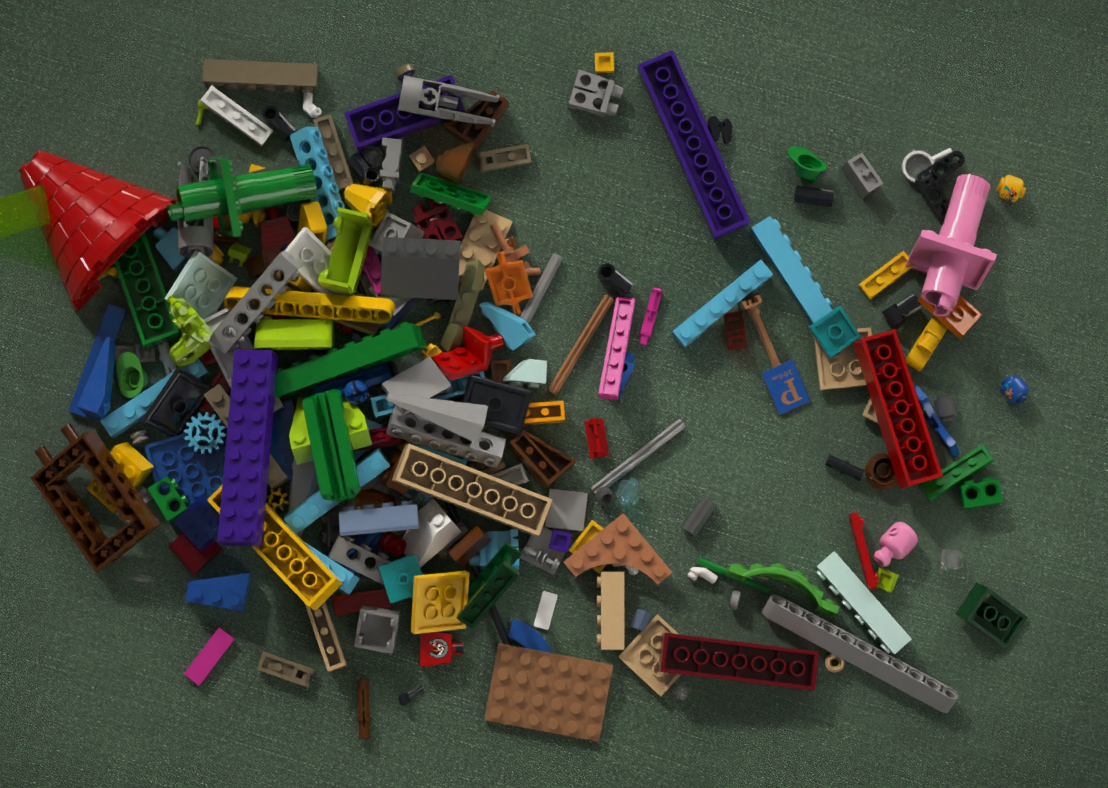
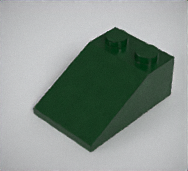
M976 582L956 612L958 617L1005 649L1008 648L1028 618L991 589Z

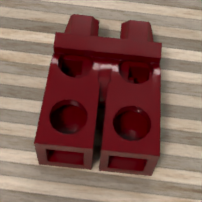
M430 199L428 202L432 208L431 210L425 212L422 204L413 208L414 221L417 227L425 232L422 237L423 239L442 240L438 232L440 230L444 240L463 241V236L445 203H436L433 199Z

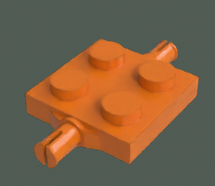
M504 251L498 252L496 255L499 264L485 270L496 306L512 305L514 314L519 315L522 313L519 302L533 297L523 260L506 262Z

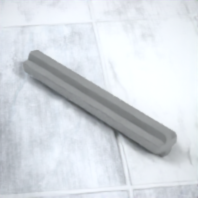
M552 254L532 292L533 297L529 298L520 315L527 323H530L562 261V257L558 254Z

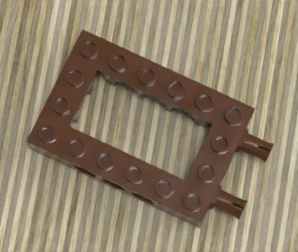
M69 423L61 428L60 431L70 444L54 458L50 455L45 445L35 450L34 453L44 466L30 478L95 572L108 568L155 530L160 523L95 430L79 436L72 424ZM83 464L95 477L97 485L102 487L108 496V501H111L118 510L120 518L125 521L131 520L126 526L119 528L117 533L110 538L106 537L66 479Z

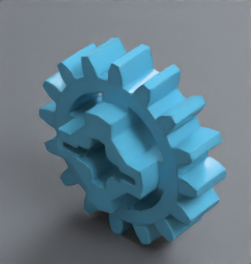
M206 412L205 417H203L201 413H198L197 419L192 416L193 422L186 423L189 429L184 430L188 434L184 439L191 441L188 446L190 448L195 446L194 451L196 453L201 449V454L205 455L206 450L213 454V448L219 450L218 444H224L221 439L222 437H227L225 433H222L226 427L220 426L223 421L221 419L216 421L217 416L215 414L210 417L209 413ZM202 421H210V422H212V423H210V424H208V425H204V424H202L201 422H202ZM196 427V435L193 438V430ZM200 427L208 431L210 440L202 436L203 433ZM217 429H218V436H217V439L215 440V439H214V432L217 431ZM202 442H208L210 445L201 446L198 444H201Z

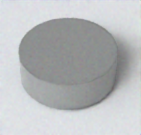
M734 590L729 606L732 610L737 611L741 597L740 591Z

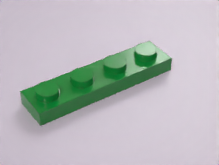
M982 444L941 470L942 477L919 484V489L927 500L931 502L993 463L994 459Z

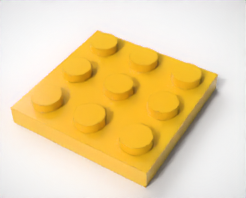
M457 571L414 576L411 632L413 634L466 628V625L457 619V614L468 603L469 572Z

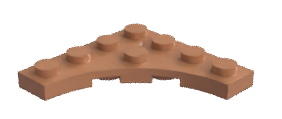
M624 513L563 562L575 577L591 568L605 564L626 565L635 568L647 575L657 585L673 573Z

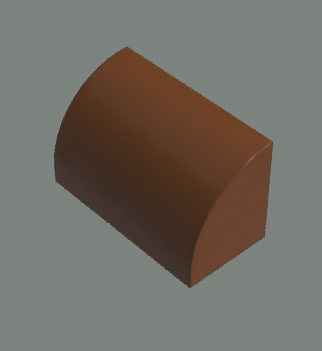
M477 525L449 550V553L455 562L464 566L492 539L481 526Z

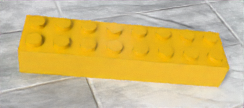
M222 485L207 499L219 514ZM266 503L262 547L252 548L308 607L316 611L343 582Z

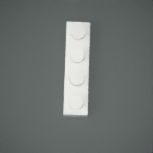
M212 85L200 100L202 104L261 147L273 133L271 128Z

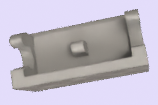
M863 153L850 159L842 167V170L862 199L883 185L882 180Z

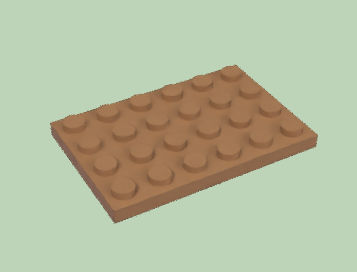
M498 643L484 720L599 742L613 664Z

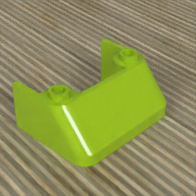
M338 207L339 217H335L333 224L337 235L328 268L324 272H320L318 283L322 288L337 294L355 296L371 240L373 225L368 214Z
M264 316L256 324L255 350H331L336 348V325L331 319L272 320V317Z

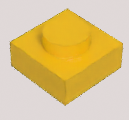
M614 52L595 53V73H614Z

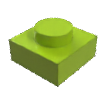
M879 567L877 572L879 583L877 587L892 593L899 575Z

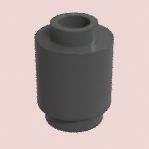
M948 393L937 395L938 399L934 400L940 422L954 420L956 409L953 396L949 397Z

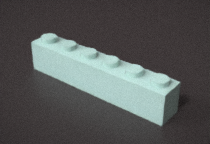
M835 551L815 567L818 570L816 572L818 577L822 581L826 579L830 584L829 589L836 596L839 594L843 599L842 604L848 610L852 609L856 613L854 616L861 625L865 624L869 628L867 632L874 640L877 638L882 643L880 647L885 653L895 655L912 640Z

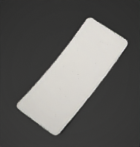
M543 591L534 622L535 627L549 629L558 597L557 594Z

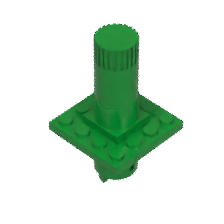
M209 157L207 162L210 180L176 186L177 204L166 205L169 218L172 221L181 219L183 222L217 216L220 234L236 237L241 236L240 231H243L242 221L238 219V215L242 214V212L316 198V182L310 164L233 176L230 174L233 173V166L231 161L228 162V158Z

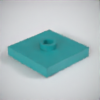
M841 305L808 326L829 359L861 338V335Z
M416 554L378 566L390 604L413 596L414 576L422 575Z

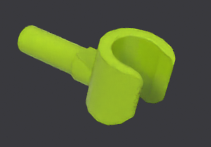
M199 100L197 125L201 124L203 109H209Z

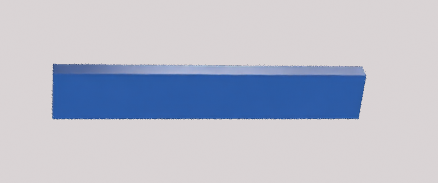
M108 304L69 407V412L88 418L77 407V404L106 337H110L116 343L127 310Z

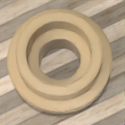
M833 653L828 655L825 660L826 668L834 673L841 671L845 665L844 659ZM833 659H836L838 661V665L836 667L832 666L831 661Z

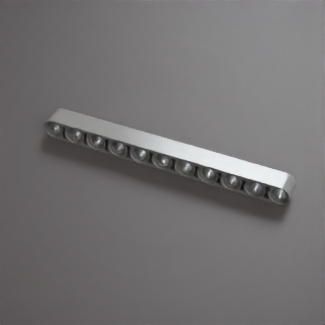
M771 595L762 610L766 618L940 712L948 713L958 699V693L954 689L779 595Z

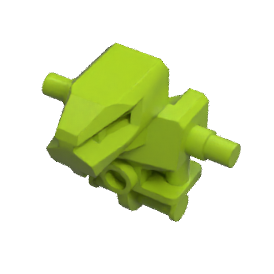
M171 295L167 298V302L170 305L169 313L174 317L172 322L181 330L182 336L170 348L169 354L178 367H183L194 363L212 347L208 341L214 332L186 300L182 298L176 299L175 296Z

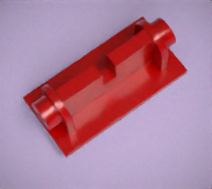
M593 418L589 421H584L590 459L609 456L603 418Z

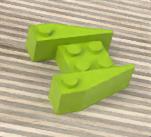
M344 395L341 396L353 450L372 445L364 414L356 404L348 402ZM298 397L289 434L291 449L297 465L314 461L301 397Z

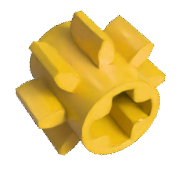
M281 488L277 492L270 489V496L266 495V498L269 499L267 504L269 506L273 505L272 509L274 511L277 508L283 511V505L289 504L285 500L288 494L284 493L282 495ZM275 495L282 497L279 504L272 502L275 500Z

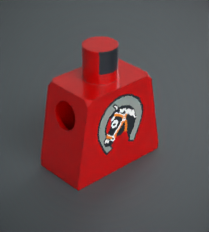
M440 632L421 633L420 667L452 663V655H464V643H452L451 634Z

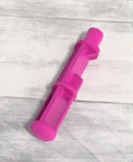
M659 288L652 289L641 328L639 344L644 346L647 345V341L651 337L663 291Z

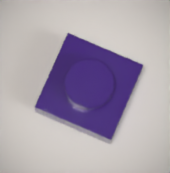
M553 529L549 549L567 553L572 534Z

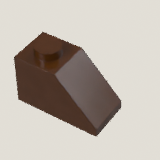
M281 248L262 252L245 261L250 280L258 278L263 274L279 253L282 252Z

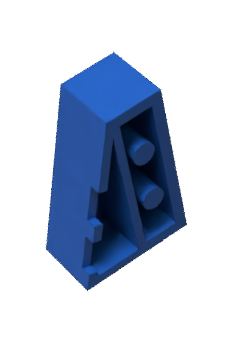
M245 573L188 582L185 601L245 612L252 574Z

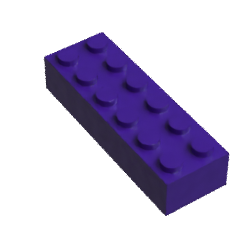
M452 75L436 80V82L455 85ZM422 85V89L433 88L438 93L439 88ZM440 92V95L458 98L457 109L442 106L437 108L465 112L460 96ZM401 93L344 112L358 152L381 145L382 138L398 139L450 120L398 110ZM427 95V101H431V95ZM419 105L418 107L421 109L435 111V106L431 109L424 108L422 105Z

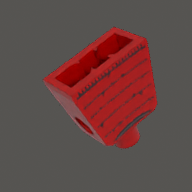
M278 208L268 209V220L261 222L262 251L265 252L276 248H281L283 251V246L289 245L296 237L287 216L279 217Z

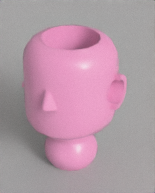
M904 522L894 523L881 536L879 543L882 549L874 553V560L880 566L886 567L890 564L892 558L903 559L918 542L916 532Z

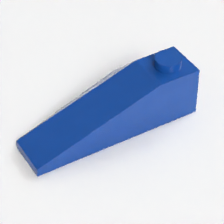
M110 337L105 339L77 404V407L89 419H103L110 409L116 343Z

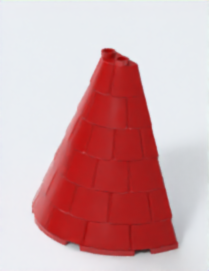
M39 150L33 155V160L29 164L26 163L19 169L21 173L20 178L28 198L31 200L38 223L41 225L47 245H49L55 265L59 270L72 308L75 312H78L104 286L98 280L104 272L150 226L156 230L160 226L163 227L170 220L166 205L177 204V199L139 187L136 184L117 179L114 176L95 171L92 168L70 162L68 159Z

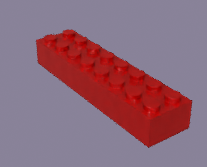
M896 329L857 340L853 345L899 489L901 490L942 477L943 475Z

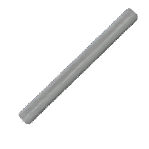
M678 419L591 487L592 492L596 494L599 488L609 487L682 431L685 428L684 422Z

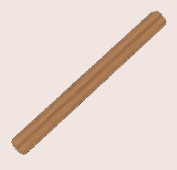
M606 294L550 384L548 388L550 393L556 395L612 305L614 299Z

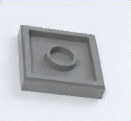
M549 489V498L552 499L546 516L545 527L583 532L588 493Z

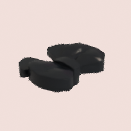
M716 116L708 118L707 127L715 142L718 141L721 132L723 142H730L732 136H730L732 133L731 121L728 118L719 121Z

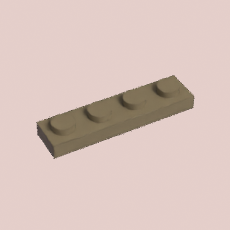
M329 114L313 119L315 127H318L321 133L323 145L327 151L330 166L333 169L335 182L338 185L339 191L344 190L347 186H351L353 181L332 116Z

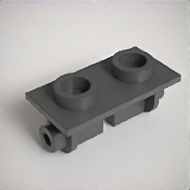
M332 508L319 517L320 524H322V531L319 535L322 548L333 547L338 536H340V530H333V526H339L338 508Z

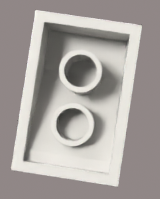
M434 498L418 511L419 529L407 530L402 538L406 541L404 554L406 556L416 554L420 568L462 533Z

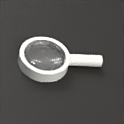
M948 148L932 157L924 151L909 153L904 158L901 166L904 177L908 181L915 183V177L919 172L951 153L952 150ZM932 175L922 176L921 183L926 182Z

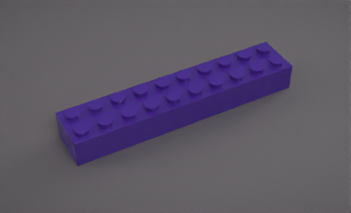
M673 50L639 64L637 71L713 241L747 227L750 220Z
M272 350L234 351L217 540L224 546L262 547L278 355Z

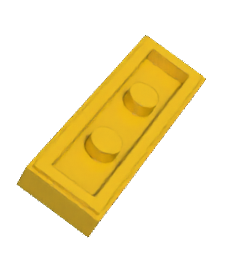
M903 251L858 286L868 299L871 300L911 270L915 264L911 263L910 266L905 267L908 255Z

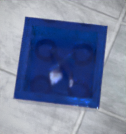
M200 495L173 522L198 550L205 551L218 538L220 514L207 501V496Z

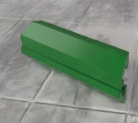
M332 389L303 399L302 405L321 496L325 500L336 502L355 498L361 489L340 390Z

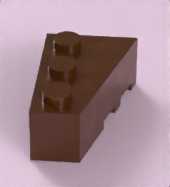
M525 430L522 431L521 436H516L507 446L545 490L574 466L577 461L572 457L564 455L558 449L550 447L544 441Z

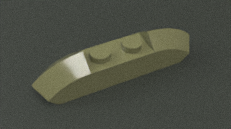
M480 260L468 261L458 287V300L453 302L440 344L447 352L455 350L462 343L463 327L468 326L486 267Z

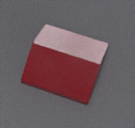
M198 521L183 531L168 547L193 575H196L223 550Z

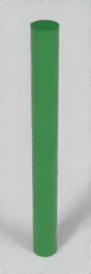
M701 557L698 559V565L765 594H768L771 587L750 578L740 581L725 575L727 568Z

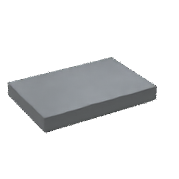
M428 357L385 381L381 387L387 394L434 399L451 389L452 385L431 357ZM396 405L403 416L410 412Z

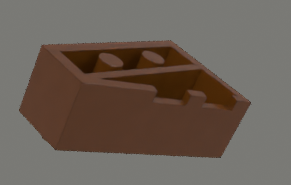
M491 91L488 94L496 96L498 93ZM500 96L497 103L479 100L465 112L463 111V113L495 119V127L508 110L509 102L502 96ZM454 120L444 125L448 133L476 152L494 129V127L488 124H475Z

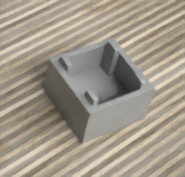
M386 212L369 246L382 253L383 237L422 239L425 232L413 224Z
M362 605L354 647L392 654L395 649L401 611Z

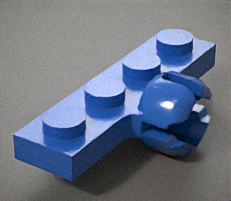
M383 363L313 386L315 394L332 389L340 390L341 396L344 395L348 402L358 404L357 399L360 398L362 403L367 399L369 395L367 388L369 386L384 383L391 379L392 376L387 363Z

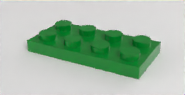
M422 172L419 173L410 189V192L415 193L418 197H428L436 203H445L451 205L454 209H463L476 216L484 214L492 198L491 195Z

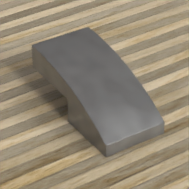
M142 343L116 346L115 366L119 356L125 352L135 354L141 364L156 362L154 347L146 349Z

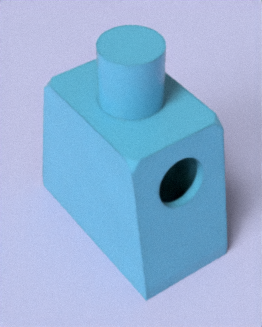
M160 226L153 233L160 240L155 247L177 273L190 258L183 257L178 253V229L173 227L167 232Z

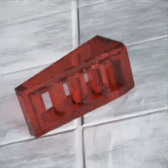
M742 311L724 314L728 351L747 349ZM739 317V321L728 322V318ZM740 324V328L729 329L731 325ZM741 332V335L731 336L730 333ZM737 339H741V340H742V342H740V343H732V342H731V340H737Z

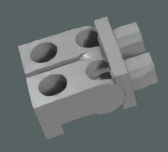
M579 69L568 108L587 111L602 117L605 114L616 116L618 104L609 102L610 96L621 99L624 88L615 85L613 80H608Z
M382 138V148L386 152V158L382 162L383 170H380L379 176L381 181H383L382 188L395 193L396 183L401 181L400 171L403 143L401 139Z

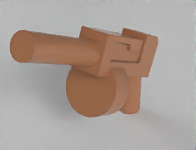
M497 222L490 225L504 251L506 262L520 261V257L530 252L527 245L514 250L512 246L508 245ZM527 261L524 262L527 276L540 275V267L531 268Z

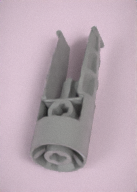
M404 75L398 110L454 121L488 124L494 127L495 119L437 107L457 109L458 98L440 95V92L496 103L499 101V94L494 96L456 85ZM422 85L439 88L438 93L433 88L422 89ZM427 95H431V101H427ZM419 105H422L424 108L431 109L435 106V111L421 109L418 107Z
M203 156L200 158L199 182L210 180L208 162ZM178 162L180 166L179 185L191 183L190 169L181 162ZM213 217L187 222L178 219V253L181 256L190 258L195 250L206 257L213 254Z

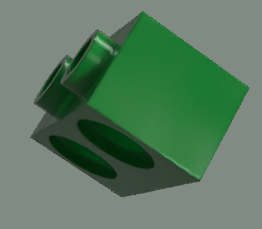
M166 476L147 489L166 520L172 522L190 511L188 508L190 503L185 495L181 496L177 489L180 487L174 478L171 480ZM164 485L170 487V492L167 495L161 494V488ZM177 501L180 503V509L173 512L171 504Z
M993 477L983 478L980 483H974V480L965 481L963 486L958 487L962 510L1003 503L999 479L993 480ZM987 486L994 489L993 496L986 494L985 489ZM969 489L975 492L973 500L966 496V492Z

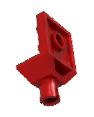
M465 326L463 327V347H458L448 352H441L438 355L432 356L431 359L450 380H454L486 370L492 357V350L502 348L504 343L502 336L498 333L487 337L482 332Z

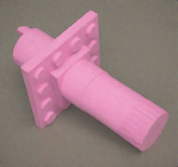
M962 174L957 177L939 235L931 230H922L905 267H908L913 263L915 266L912 269L927 274L921 297L927 303L935 306L933 315L948 316L951 313L952 307L957 305L962 286L978 290L997 254L992 253L988 249L974 247L977 230L990 190V184L979 176Z

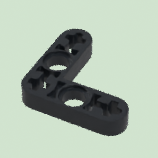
M953 151L919 172L915 177L916 186L935 216L941 221H944L946 216L941 215L942 208L948 209L950 202L937 182L964 164L965 157L960 151ZM953 156L959 157L957 160L958 164L953 163L948 166L947 162L953 160ZM938 164L944 167L942 175H938L935 171ZM930 174L933 176L926 181L927 184L921 183L922 176L926 177ZM932 191L938 192L939 199L937 201L930 199ZM942 201L944 202L943 204H940L942 208L940 206H935V204L941 203Z

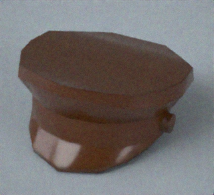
M879 453L872 456L865 466V475L870 485L882 490H889L897 485L898 482L889 455Z

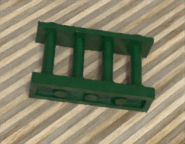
M507 542L502 546L469 585L468 603L457 614L459 621L471 629L476 626L519 576V571L512 567V565L522 555V552Z

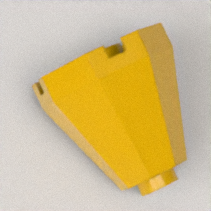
M352 184L346 187L344 199L353 211L368 214L372 225L378 226L386 212H388L385 209L387 204L391 206L392 192L384 188Z

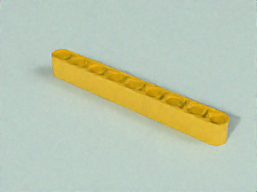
M231 287L224 299L225 308L231 311L250 287ZM265 289L267 293H272V289ZM286 290L282 295L278 294L274 298L276 303L269 310L266 308L262 314L384 324L391 320L395 310V303L387 298ZM253 299V305L256 308H259V301Z

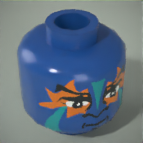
M1011 375L1001 383L1000 392L1008 403L1016 402L1021 404L1027 399L1026 395L1029 392V388L1021 377Z

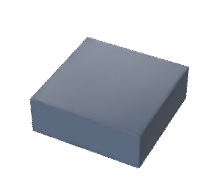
M637 609L630 627L644 632L651 613Z

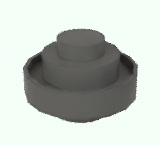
M202 145L191 150L188 156V163L193 171L199 173L200 158L202 156L206 159L216 157L211 148Z

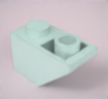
M534 359L521 361L503 378V382H508L516 387L521 386V384H527L528 388H539V385L546 384L547 361Z

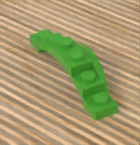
M734 563L727 568L725 575L740 581L754 576L783 581L804 593L816 605L815 611L831 617L835 616L838 612L839 606L835 605V602L832 600H822L824 592L819 591L817 586L807 582L808 578L804 577L803 573L789 571L782 564L776 563L770 567H765L755 563V565L751 564L746 570L745 566Z

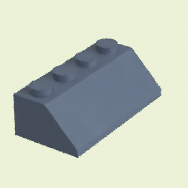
M402 501L399 506H394L393 502L382 503V507L374 508V504L362 505L363 509L356 510L355 506L343 507V511H339L340 536L419 529L418 506L413 504V501Z

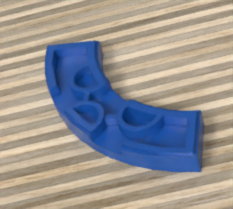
M915 386L920 407L925 414L924 417L931 428L935 429L940 438L939 440L948 452L956 457L960 454L956 442L938 419L928 397L918 386Z
M512 620L508 638L518 641L528 649L552 653L545 639L535 629L521 621Z

